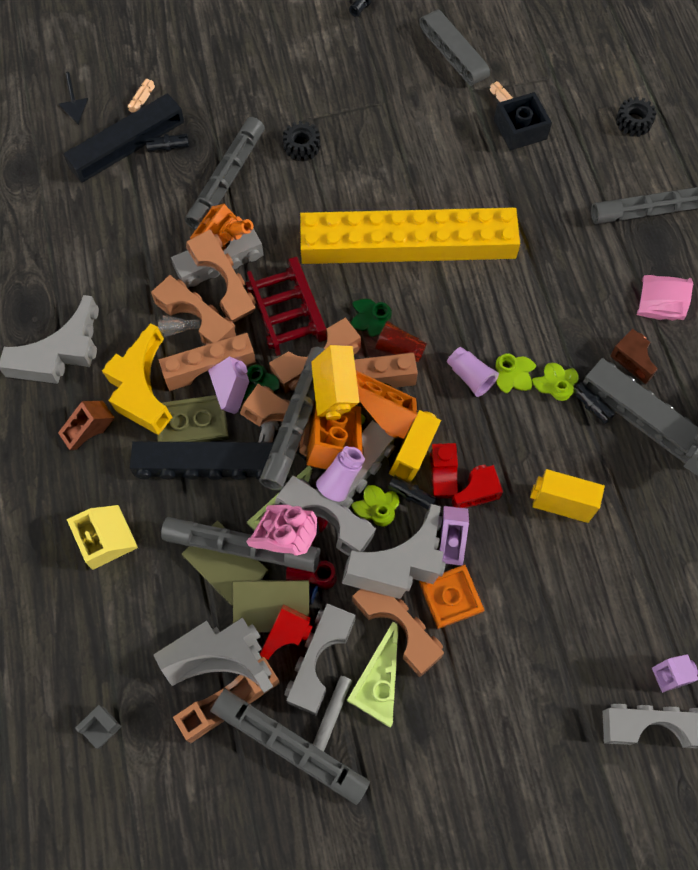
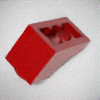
M456 443L432 444L430 462L433 496L437 499L453 498L454 494L458 493Z
M480 465L473 468L468 478L469 485L460 493L454 494L451 503L453 507L468 508L500 499L503 490L494 465L488 467Z
M283 604L260 652V656L269 660L271 655L281 646L290 643L299 645L301 639L307 640L313 627L309 625L311 617Z

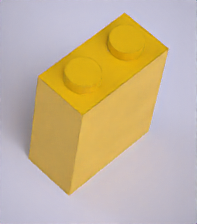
M330 345L311 361L317 417L337 420L344 413L350 412L351 408L359 403L353 346Z
M418 411L389 472L390 475H396L402 480L411 483L441 422L433 413Z
M546 469L543 476H538L536 484L533 485L530 498L534 499L532 507L589 523L600 509L605 485Z

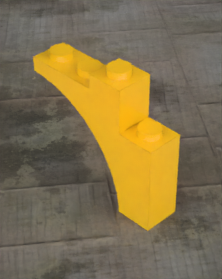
M150 323L142 331L132 347L126 351L124 357L115 354L107 362L102 372L111 384L119 387L108 400L116 412L159 435L172 419V415L167 407L154 397L151 388L150 372L152 361L164 338L159 328Z

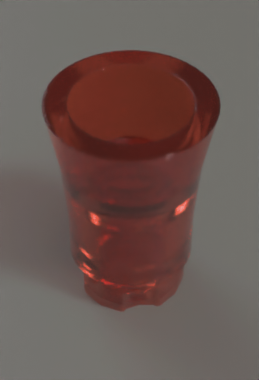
M387 321L375 350L394 355L414 353L415 361L419 363L427 343Z

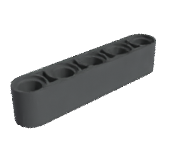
M439 9L420 18L422 31L470 86L490 76V69L487 63Z

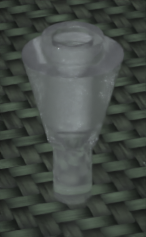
M162 315V320H158V328L163 333V336L167 337L186 331V329H200V320L185 321V319Z

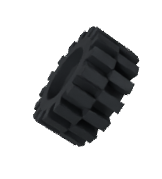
M632 97L628 98L627 101L624 100L616 116L618 129L620 131L624 129L623 133L627 134L629 132L632 137L634 134L639 137L641 133L645 135L647 131L649 132L657 113L655 106H650V101L646 103L644 102L645 98L639 100V97H635L634 100ZM630 114L638 115L642 119H635Z
M299 121V124L296 125L293 122L292 127L288 125L287 130H284V151L288 157L291 155V159L294 160L297 157V161H301V158L308 161V157L313 159L314 154L317 155L319 153L320 133L318 128L315 129L314 124L309 126V122L306 121L305 124H302V121ZM300 138L309 140L305 144H297L294 141Z

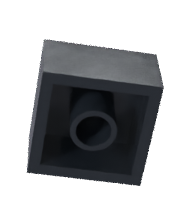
M535 92L497 103L494 121L510 151L548 139L552 122Z

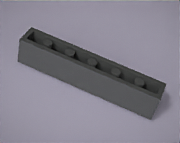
M602 358L585 377L584 385L595 396L599 395L605 405L685 463L688 459L685 456L687 450L693 443L697 444L694 438L698 434V427L689 418L683 417L676 412L671 405L655 397L652 391L644 389L631 376L625 375L613 363L607 362Z

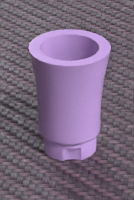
M461 347L457 348L447 360L452 370L461 377L476 397L486 393L499 376L497 371L488 367L471 352H467Z
M345 446L328 469L317 479L316 486L326 498L337 502L344 501L347 498L350 487L365 461L359 449Z

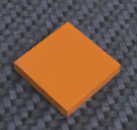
M466 565L444 572L442 577L438 576L434 584L419 581L437 629L485 611Z

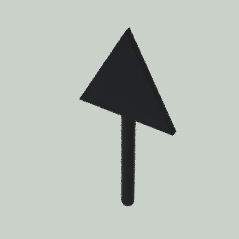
M67 71L66 78L71 101L59 103V106L79 125L88 98L75 100L70 73Z

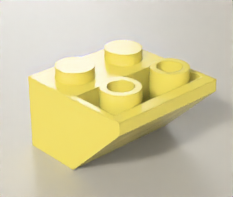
M119 505L90 508L67 519L82 556L92 570L138 548Z

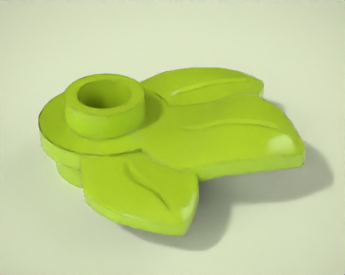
M511 354L499 356L495 363L496 370L499 373L496 380L499 389L504 393H509L513 387L521 391L531 390L532 380L529 372L536 368V364L524 356L517 358ZM503 364H508L510 368L504 367Z
M548 363L544 369V376L533 378L532 382L541 393H551L556 400L565 401L573 394L574 385L578 382L579 375L574 368L564 370L557 363Z
M368 485L364 490V500L352 503L353 511L360 518L372 519L378 526H387L394 520V510L399 506V497L394 491L384 493L378 486Z

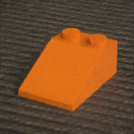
M356 370L359 401L388 435L404 439L417 416L416 398Z
M315 402L307 446V465L327 470L345 446L355 447L362 452L361 407L354 406L350 412L341 415L340 419L327 420L326 417H317Z

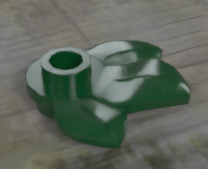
M371 299L356 300L352 305L359 314L353 318L350 324L355 330H367L370 337H375L384 331L385 323L392 317V310L383 302L375 303Z
M261 365L250 366L247 369L249 384L242 401L250 396L257 384L269 387L273 391L279 390L280 383L278 378L274 374L268 373Z

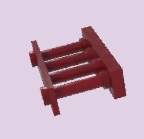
M297 256L290 258L287 271L255 281L252 272H247L248 281L245 282L248 293L250 292L254 296L268 336H266L269 349H274L276 356L281 355L279 344L309 334L312 336L316 335L318 342L327 340V329ZM294 280L296 285L294 289L263 299L258 291L260 288L276 283ZM296 297L297 299L301 298L303 303L301 307L268 317L265 307ZM303 315L304 317H309L310 322L308 326L275 335L272 325Z

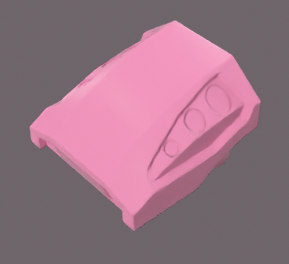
M644 275L637 315L657 320H684L691 302L692 278L682 279Z
M268 505L266 507L267 511L251 538H248L246 541L250 547L256 549L292 553L295 556L305 554L316 536L317 517L313 511L303 510L300 506Z

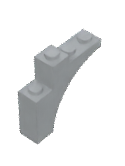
M83 295L81 303L72 318L51 336L29 345L4 347L0 358V370L3 375L10 378L58 384L60 376L64 374L65 364L90 367L92 359H95L97 354V348L91 338L93 336V322L99 313V308L95 304L93 297Z
M431 504L425 514L420 530L411 539L395 548L379 552H356L352 550L346 562L342 584L401 599L405 591H410L413 579L434 584L438 576L442 577L445 570V562L442 561L443 552L437 550L439 538L436 537L443 517L439 516L441 506Z
M243 618L221 632L217 627L212 629L209 623L205 621L154 654L161 671L172 686L187 678L204 673L232 672L254 681L264 693L273 687L268 679V676L272 674L264 660L258 663V660L261 659L258 651L262 649L257 642L260 635L254 625L247 626Z

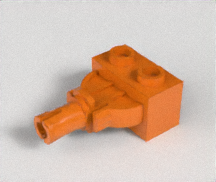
M225 204L212 206L190 239L211 229L214 235L217 234L223 244L221 248L224 251L227 242L234 239L238 240L243 234H249L250 230H253V223L249 219L242 220L240 217L235 216Z

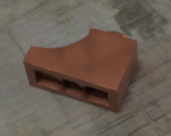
M634 329L615 346L610 357L644 384L648 383L658 369L648 356L647 348L651 342Z
M82 401L58 433L69 450H77L91 437L103 433L113 421L114 416L103 401Z

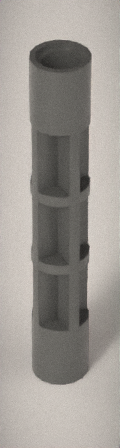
M247 118L185 217V222L192 229H197L212 206L219 205L264 132L265 126L257 118Z
M698 187L596 202L591 207L592 220L594 224H602L616 220L621 221L698 209Z
M313 347L310 350L270 451L269 459L259 479V482L269 489L282 490L316 402L311 361L325 350L324 348Z
M172 517L165 519L161 530L163 541L251 558L252 560L270 562L309 572H316L320 560V548L310 546L307 553L297 556L292 553L256 549L250 547L246 542L248 538H251V534Z
M226 688L221 692L210 710L211 713L250 736L267 749L275 752L353 804L357 805L369 786L370 780L257 710Z

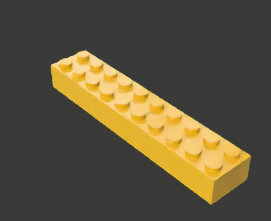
M516 208L300 213L302 264L516 259L520 247Z

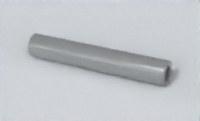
M340 676L313 742V745L323 752L352 683L351 679Z

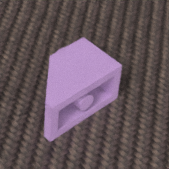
M229 356L208 371L221 410L236 414L241 406L249 379L246 365L242 361Z
M444 506L439 551L443 552L442 561L445 564L463 565L469 526L468 509Z
M688 654L667 659L652 667L662 693L698 680L697 667L690 660Z

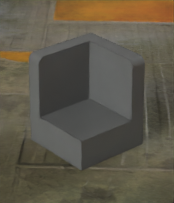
M98 705L75 729L78 733L83 734L95 748L100 749L122 726L106 708Z

